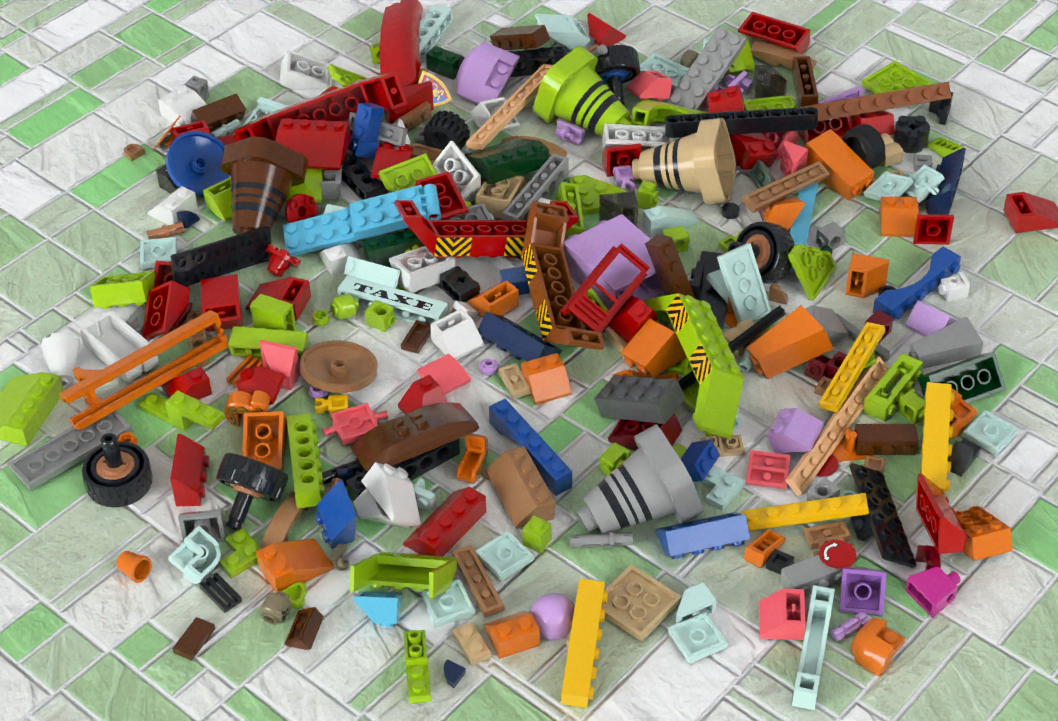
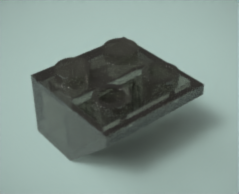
M635 191L599 195V222L603 220L608 221L623 214L638 228V202Z

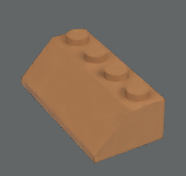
M525 446L506 450L486 468L485 471L515 529L524 527L533 515L545 521L554 519L556 502Z

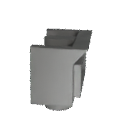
M342 166L340 170L323 169L324 181H321L323 200H338V196L341 195Z

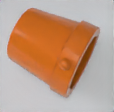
M124 551L118 557L116 566L132 581L138 583L145 580L150 574L152 561L144 554L139 555L131 551Z

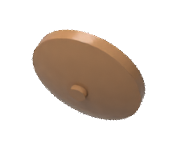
M333 340L315 344L309 347L300 359L302 377L312 386L328 392L346 393L363 389L371 384L377 375L378 363L374 354L367 348L349 341Z

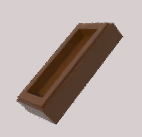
M416 320L401 343V349L419 354L431 334L430 324Z
M196 617L172 648L173 653L192 661L214 632L215 624Z

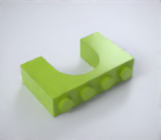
M643 99L633 107L631 123L649 126L653 122H665V118L670 115L708 112Z

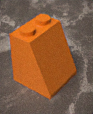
M650 318L620 352L625 358L624 362L630 368L636 367L641 374L646 375L647 373L652 377L657 376L687 357L677 334Z

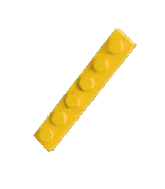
M866 322L818 403L820 409L838 413L884 335V325Z
M866 493L741 511L742 514H746L749 531L869 514Z

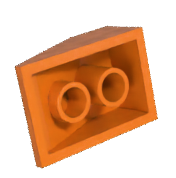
M284 412L244 413L242 456L283 470L287 441V417Z
M315 539L275 542L256 551L259 569L276 593L296 582L305 583L334 569V565Z

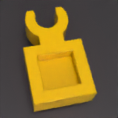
M348 394L328 395V400L323 398L315 399L316 414L329 411L330 415V413L349 408Z

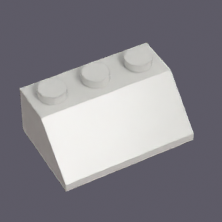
M450 141L432 166L437 174L449 171L463 200L469 201L472 204L481 188V175L457 145Z
M426 246L389 258L391 267L401 270L398 284L410 293L440 283V274L455 267L454 257H434Z

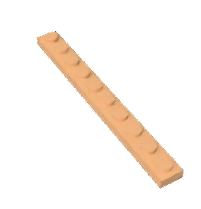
M543 64L466 141L467 148L483 150L538 93L544 75L553 65Z
M880 356L875 357L876 364L864 370L838 413H833L819 433L811 451L805 452L785 480L797 496L805 492L844 437V429L850 428L863 410L867 395L889 370Z

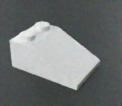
M288 50L281 63L280 85L294 90L328 89L333 85V79L327 70L330 64Z
M184 84L159 99L161 116L173 123L179 115L181 116L176 122L178 126L193 123L190 119L192 110L207 105L194 90Z
M375 462L361 482L391 521L419 528L421 521L413 483L407 477L408 473L400 467L394 468L389 464L383 465Z

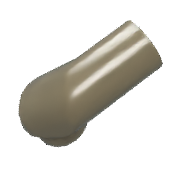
M343 544L336 545L330 558L335 568L340 571L346 570L349 566V560H345V557H343L346 551V547Z

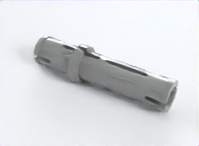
M611 531L607 534L570 535V549L633 546L632 532L614 533Z

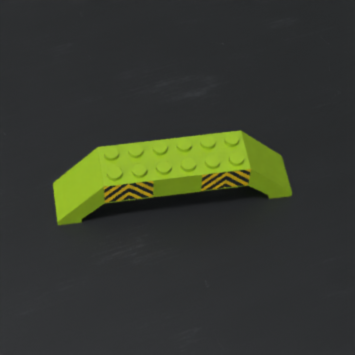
M679 293L645 299L644 303L654 311L657 318L672 323L700 385L695 413L692 415L697 428L724 438H731L744 378L728 346V342L724 338L722 329L716 321L717 319L711 310L710 304Z

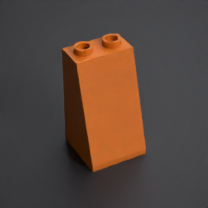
M829 129L806 143V148H808L806 167L820 161L830 173L828 178L820 182L847 200L858 196L874 183L875 172L833 130Z
M800 305L746 349L750 354L748 358L754 365L755 371L769 379L831 351L833 346L825 329Z

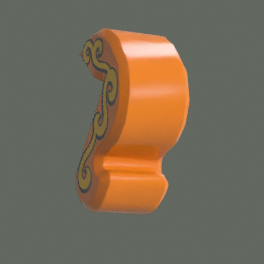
M258 390L254 391L253 395L244 391L232 392L226 402L225 418L233 426L240 427L244 413L267 412L270 396Z
M472 433L465 436L466 451L457 467L456 478L459 481L474 484L478 481L479 471L486 462L488 439L486 436Z

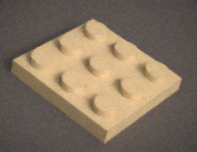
M631 564L605 589V591H608L607 604L602 603V609L606 610V619L642 642L680 604L682 596Z

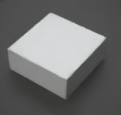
M455 301L452 306L455 310L462 308L471 318H476L479 313L467 302Z

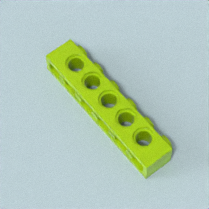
M310 413L287 416L296 505L297 508L317 506L321 501V497L325 496L323 484L319 485V483H323L322 471H317L321 470L320 458H316L320 457L317 433H313L317 432L315 420L311 421Z

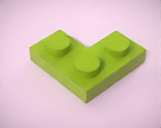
M243 528L225 538L226 544L234 552L221 559L219 565L232 579L258 563L256 551L262 548Z

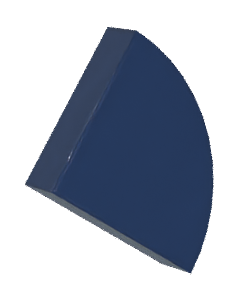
M182 210L176 212L184 228H188L200 220L199 216L191 211Z
M336 469L337 478L344 481V486H347L346 480L356 476V473L351 469Z
M447 659L444 663V676L447 683L455 688L465 675L466 668Z

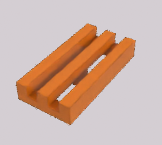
M249 354L226 378L227 383L237 387L242 370L254 367L255 365L263 367L262 360L259 361L257 357L253 359L252 355Z

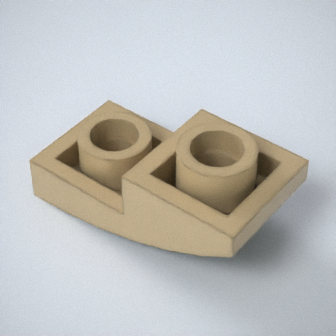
M741 434L731 436L729 439L721 438L718 435L700 438L701 441L711 439L720 454L719 457L745 454Z

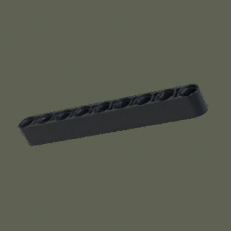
M802 107L670 115L665 118V135L669 138H682L696 133L701 120L717 118L725 120L729 135L813 130L817 128L818 109Z

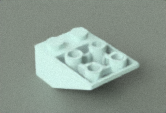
M535 14L538 21L537 24L545 25L549 37L553 38L557 44L566 46L570 52L578 46L585 47L590 41L581 23L570 15Z

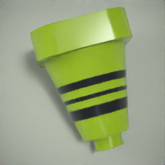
M578 46L555 63L544 75L533 105V112L547 123L551 124L558 118H562L599 136H603L604 123L633 125L629 121L630 112L596 73L595 68L598 58L584 47Z

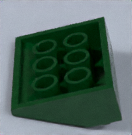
M518 138L464 155L481 175V178L489 185L540 169L548 160L549 149L539 140Z

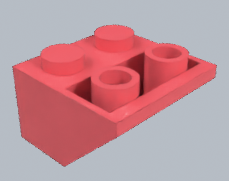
M643 70L626 86V90L631 92V95L637 96L640 100L653 98L657 101H663V98L670 99L672 79L659 71Z
M781 589L759 601V638L804 640L806 626L804 589Z

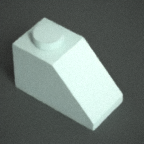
M704 582L692 585L684 591L676 615V624L704 612H707L709 616L716 613L717 600Z

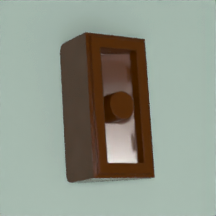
M316 607L298 610L285 641L286 646L304 650L312 648L323 620V615Z

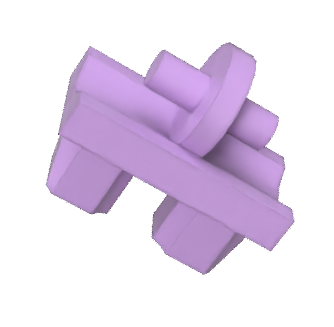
M743 71L737 77L728 74L723 79L725 87L739 85L742 96L745 90L749 91L751 89L753 81L747 78L748 72Z
M560 118L557 119V128L554 135L558 136L562 141H569L580 146L585 138L586 129Z

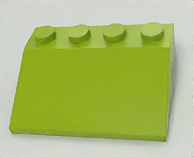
M39 372L10 379L0 394V440L24 446L30 444L61 398L59 393L64 391L60 376Z

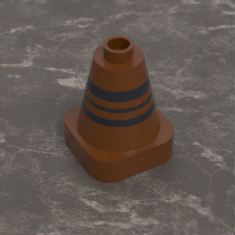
M249 137L224 146L220 169L231 176L232 230L236 235L265 226L270 227L271 232L290 188L300 185L305 181L308 159L305 156L264 137Z

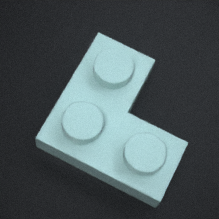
M713 465L705 479L699 481L713 488L706 496L705 503L724 511L743 488L745 480Z

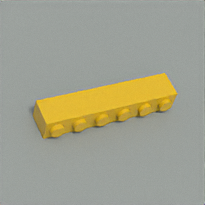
M927 382L920 473L937 485L945 495V491L949 492L950 479H947V474H950L951 462L947 460L952 452V444H948V441L952 439L953 427L949 426V422L953 421L954 409H950V404H954L955 392H951V384Z
M579 578L560 704L587 708L588 700H593L594 686L590 685L591 680H596L597 667H594L593 664L594 660H599L600 647H596L597 641L601 642L603 628H599V623H604L606 610L602 609V603L607 604L608 591L604 590L605 582Z

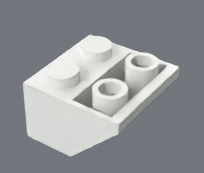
M462 308L430 324L431 341L445 355L450 354L456 360L484 346V342L473 319Z

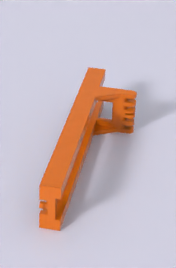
M209 310L104 369L83 370L80 367L74 368L72 371L76 375L75 378L78 383L60 392L59 395L62 402H67L68 404L84 397L85 403L90 407L69 418L72 426L79 431L229 347L226 335L223 334L224 329L220 328L222 324L218 313ZM210 325H214L216 337L105 399L96 396L95 389Z

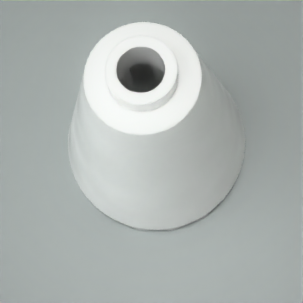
M69 332L51 333V337L46 339L45 336L43 338L41 348L50 374L60 376L62 386L66 387L73 381L74 373L72 370L76 368L80 340L78 337L77 339L73 337V334Z

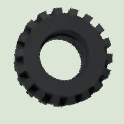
M446 110L439 111L433 115L425 126L423 139L427 142V146L444 150L449 142L453 141L462 150L470 137L468 125L464 123L465 120L461 119L458 114L455 115L453 112H447Z

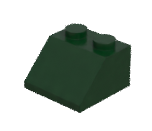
M434 46L426 53L427 70L454 80L465 57Z

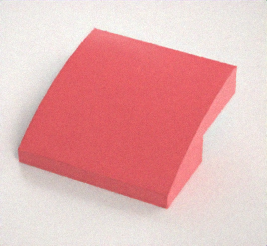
M450 354L416 371L420 378L430 375L440 385L444 395L471 381V377Z
M750 450L746 484L786 490L787 482L785 480L788 477L791 455Z

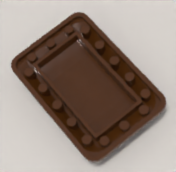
M437 403L422 407L374 427L351 445V450L368 473L375 462L383 465H396L472 434L479 429L477 421L460 403Z

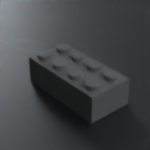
M614 375L604 388L600 390L594 400L601 417L665 424L684 402L685 398L677 380Z

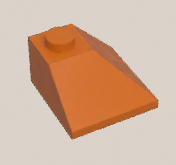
M797 197L777 201L765 207L762 212V219L766 222L781 225L789 231L806 203Z

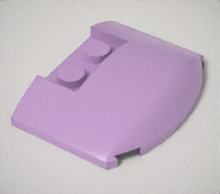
M482 42L467 54L460 65L456 77V95L477 104L499 98L520 56Z

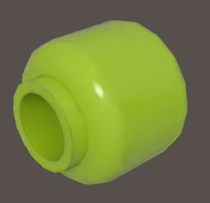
M350 294L334 297L332 303H330L333 317H337L339 320L354 317L359 308L358 300Z

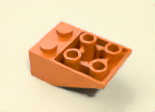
M973 506L965 511H955V516L960 520L962 530H965L967 534V543H964V554L973 561L1012 551L1011 528L980 506Z

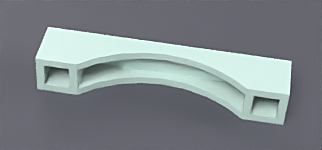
M813 585L792 706L815 710L835 589Z

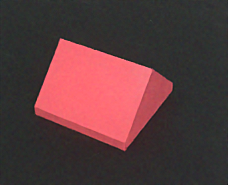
M788 141L782 142L780 170L784 177L806 167L808 148Z

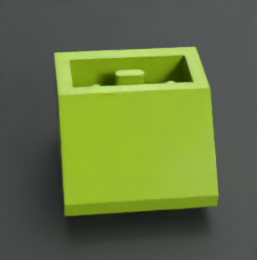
M231 177L203 190L206 207L224 222L232 220Z

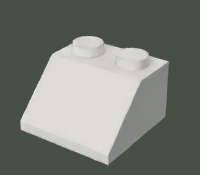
M181 186L152 208L148 215L168 225L179 223L181 221L176 212L182 210L194 212L198 209L195 192Z

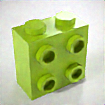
M259 294L252 301L250 310L254 328L296 331L293 304L263 294Z

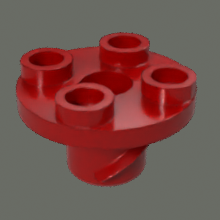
M302 193L293 195L285 207V216L288 223L315 217L318 213L314 197Z
M269 244L266 252L272 255L267 267V271L270 274L282 277L285 270L289 269L290 266L299 267L301 260L294 256L290 257V253L286 250L280 249L278 251L279 248Z

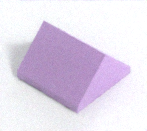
M917 301L905 323V327L925 337L958 320Z

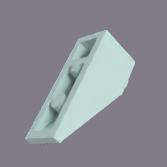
M657 206L643 210V228L650 237L662 234L664 229L683 226L684 228L699 223L694 213L688 209Z
M348 256L344 274L396 288L401 270Z

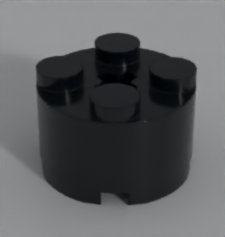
M921 115L900 116L896 122L893 141L898 143L905 153H919L923 148L927 147L930 125L926 118Z

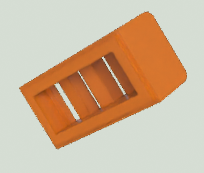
M768 529L746 546L744 559L761 568L767 563L774 550H778L783 545L786 538Z

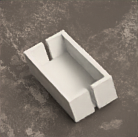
M112 311L97 318L100 336L95 321L80 328L83 345L107 366L150 343ZM156 355L120 375V377L127 383L142 375V371L146 373L159 365L158 356Z

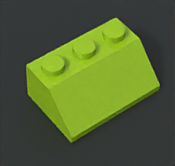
M155 271L101 277L89 286L94 308L108 309L114 305L126 307L133 303L137 306L146 304L148 292L154 288Z

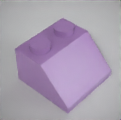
M799 408L780 409L766 436L775 453L811 451L824 423Z

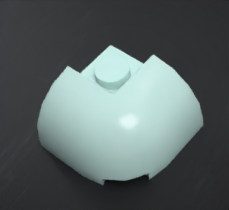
M198 526L184 539V543L169 556L168 560L184 573L183 578L191 583L199 584L217 566L221 553L218 542Z

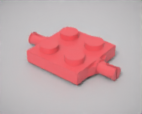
M368 403L330 413L333 426L322 428L324 437L335 433L340 438L342 445L354 443L369 430L378 426L379 420L388 418V413L386 410L374 413Z

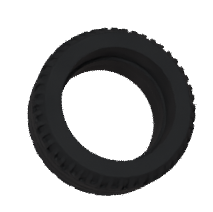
M861 124L845 132L842 140L871 169L882 164L885 158V144L882 136L875 128L867 124ZM861 143L863 144L866 153L864 152V150H863V148H862V146H861Z

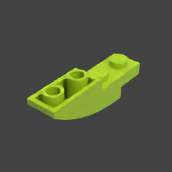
M425 630L403 632L409 704L431 702Z

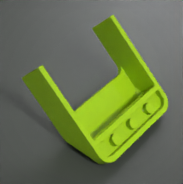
M379 552L350 566V592H355L366 585H372L373 588L392 586L394 590H404L405 587H409L417 592L429 589V598L433 599L450 589L457 569V558Z

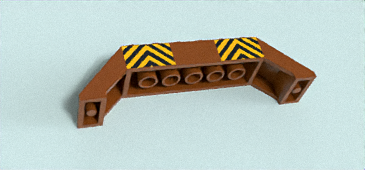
M532 201L521 258L543 342L603 350L605 346L601 332L586 330L584 323L571 312L566 316L560 312L562 307L575 293L563 249L566 226L569 221L566 208L564 206Z

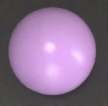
M547 593L539 597L533 603L530 613H532L540 629V637L547 640L566 638L572 628L575 605L567 596L560 593Z

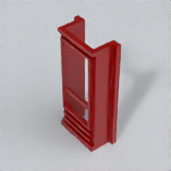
M622 243L617 248L613 246L566 302L560 312L564 316L571 312L592 331L602 332L646 278V272L650 267ZM621 253L641 272L617 300L614 295L608 293L596 281L616 256ZM593 284L606 294L611 301L615 302L607 313L585 295Z

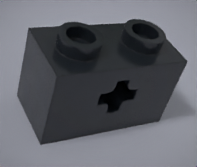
M459 266L440 274L441 289L454 301L467 302L469 299L480 294L479 283L474 281Z

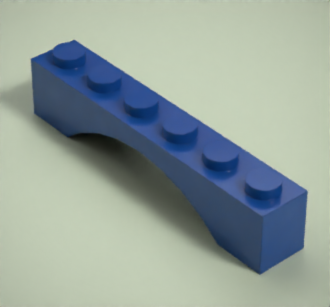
M943 246L932 254L930 270L921 280L904 288L886 290L875 298L873 313L879 310L891 316L893 321L899 319L903 313L911 310L917 301H922L927 294L935 291L941 284V279L948 278L960 270L961 256Z
M506 399L489 406V423L500 435L511 438L520 447L525 446L546 486L555 496L572 488V470Z

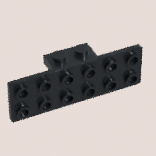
M265 226L172 254L170 257L173 281L186 287L199 283L202 279L215 278L269 261L272 255L266 252V249L271 244L270 227Z
M702 251L696 268H692L691 279L693 281L689 280L695 299L703 300L710 304L711 310L717 319L716 321L723 331L728 304L706 279L709 273L720 270L717 257L723 255V253Z
M851 463L849 467L859 494L866 493L869 514L850 517L858 540L865 541L873 533L881 557L884 560L915 568L917 564L914 554L911 551L908 538L905 535L902 522L893 503L885 476L878 470Z

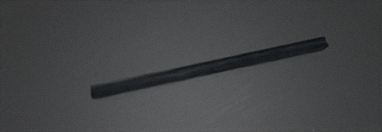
M779 305L728 343L731 352L734 354L766 330L767 327L769 328L772 323L774 324V322L781 319V317L786 315L785 310ZM693 370L681 378L678 382L682 392L692 386L695 381L697 382Z

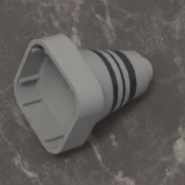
M657 424L635 435L634 439L638 449L582 498L586 506L578 509L577 514L588 533L598 528L601 534H606L672 514L683 524L704 512L687 469Z

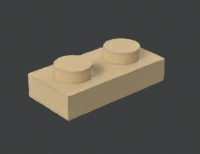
M517 363L499 368V375L512 399L531 394V388Z
M473 622L452 629L454 638L471 666L491 658V652Z

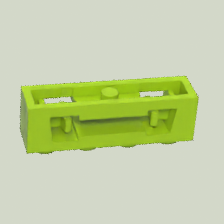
M902 353L865 398L863 412L883 422L889 415L892 416L896 406L899 404V398L912 390L915 382L918 381V377L923 375V362ZM892 389L890 397L888 398L887 393Z

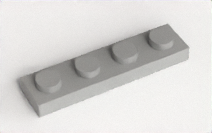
M350 112L349 114L350 130H353L356 117L355 112ZM382 121L378 139L395 145L405 146L408 129Z

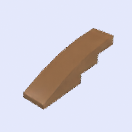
M754 41L751 46L752 55L776 68L778 64H781L792 70L793 57L806 56L794 50L770 43ZM810 58L812 69H814L817 61Z

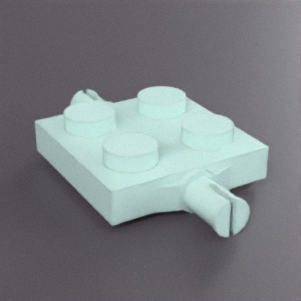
M924 164L914 174L910 171H907L908 174L905 173V177L912 178L913 184L903 194L908 197H917V202L920 203L927 198L929 193L937 195L936 192L939 193L937 187L945 178L941 173Z

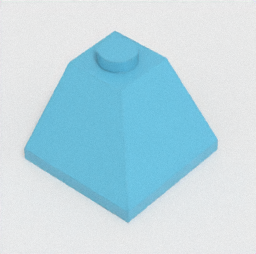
M360 591L354 596V602L374 623H380V627H393V624L399 622L402 593Z

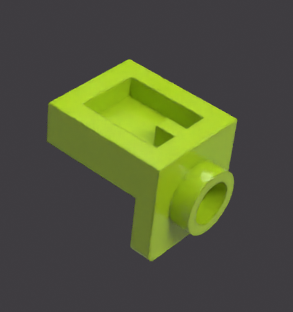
M380 43L369 45L373 63H380Z

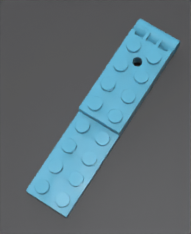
M427 184L423 187L419 185L349 203L350 208L284 224L286 251L290 253V257H295L408 228L409 226L404 222L394 205L395 200H413L419 212L427 220H440L441 212L437 187L434 184Z

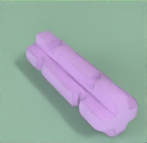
M860 612L854 618L852 617L839 625V628L836 627L831 630L832 639L840 641L845 635L848 636L861 626H864L869 620L867 614Z

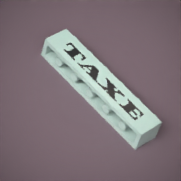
M349 275L345 277L337 289L338 296L350 294L353 298H356L360 309L366 310L377 300L394 307L396 319L413 324L416 320L431 324L449 315L448 303Z

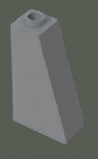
M965 317L911 343L908 356L922 361L923 369L980 355L983 341L969 319Z

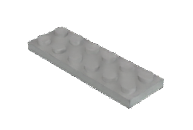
M718 27L666 103L700 111L707 101V93L714 91L746 45V38Z
M114 411L80 431L73 426L12 460L8 463V467L31 491L85 460L93 450L102 446L100 440L104 434H115L118 440L121 434L133 432L132 426L117 411Z

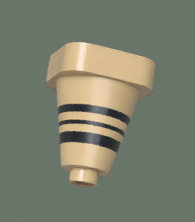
M723 118L701 120L696 133L642 151L639 159H633L632 161L634 179L656 183L657 188L702 193L704 202L707 205L729 203L736 177V159L725 120Z

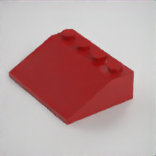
M281 119L275 142L305 156L308 159L307 169L340 170L351 141L349 122Z

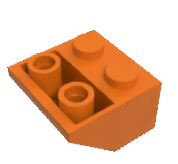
M853 253L848 271L845 295L865 298L878 293L880 287L886 285L890 260Z
M506 280L469 299L467 303L483 317L486 312L503 316L519 307V290Z

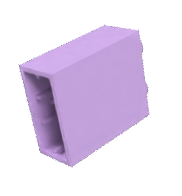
M623 214L608 221H600L595 227L580 234H573L564 241L563 249L570 275L579 285L585 281L613 246L617 248L622 243L650 267L646 272V278L631 296L637 297L644 302L645 299L655 298L664 294L645 245L650 238ZM619 253L596 282L618 300L641 270ZM593 284L591 288L609 311L615 302L611 301L606 294Z

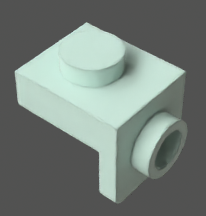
M420 477L416 483H413L417 507L433 512L436 508L435 493L425 489V480Z

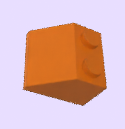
M881 196L879 207L881 236L914 237L918 214L917 197Z
M558 353L521 363V372L531 388L530 396L535 405L572 395L566 369Z
M521 611L483 624L499 659L540 646V629L532 613Z

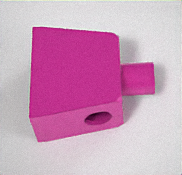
M934 567L909 576L905 591L933 618L955 599L958 588L957 584L960 583L961 579L955 571L946 574L941 568Z

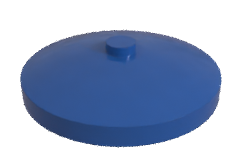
M190 131L179 135L171 143L166 153V168L169 176L179 188L183 186L195 192L196 197H204V189L229 178V175L220 169L225 145L216 137L205 132Z

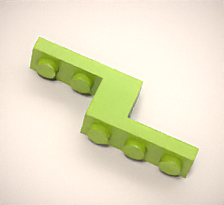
M178 390L168 400L150 392L138 404L140 410L184 432L194 422L213 430L225 419L223 412Z

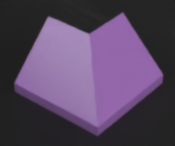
M866 567L843 568L839 611L883 615L887 572Z

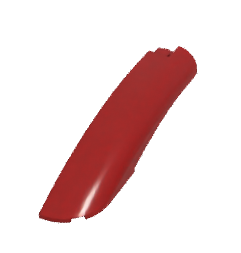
M401 0L400 3L397 2L385 7L381 24L380 73L383 75L396 71L401 87L413 85L418 79L421 67L419 28L423 7L418 0Z

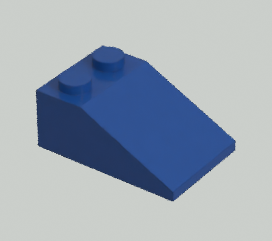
M341 480L317 504V513H314L317 524H321L324 530L322 531L323 540L325 543H329L331 549L336 548L337 544L344 545L355 541L357 516L344 483Z

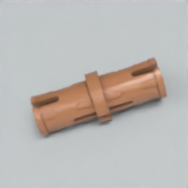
M181 221L168 226L166 224L162 225L161 228L147 230V235H149V240L169 238L171 235L185 233Z

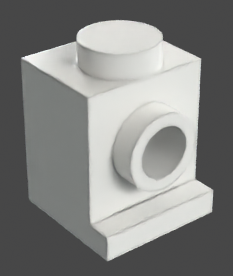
M959 272L957 276L941 279L939 292L947 302L967 298L970 282L963 272Z

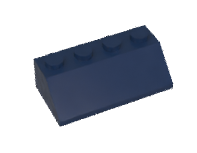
M961 148L943 157L941 165L937 164L936 171L941 173L945 179L937 187L939 189V193L936 192L937 195L929 193V196H927L925 206L928 207L927 214L949 215L960 181L966 148Z
M486 312L478 328L479 334L483 335V340L489 343L495 342L498 349L505 352L507 350L510 351V355L518 360L522 358L527 362L555 353L559 355L562 352L560 348L549 342H543L541 337L504 316Z

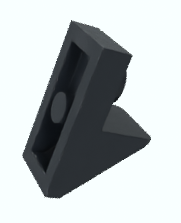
M952 98L930 102L929 112L937 113V117H940V125H946Z
M962 439L961 442L956 440L952 447L951 456H948L947 460L951 462L950 472L962 477L979 455L981 447L965 439Z

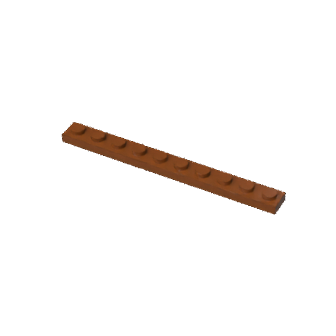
M948 81L804 107L818 109V122L941 101L951 99L952 96Z

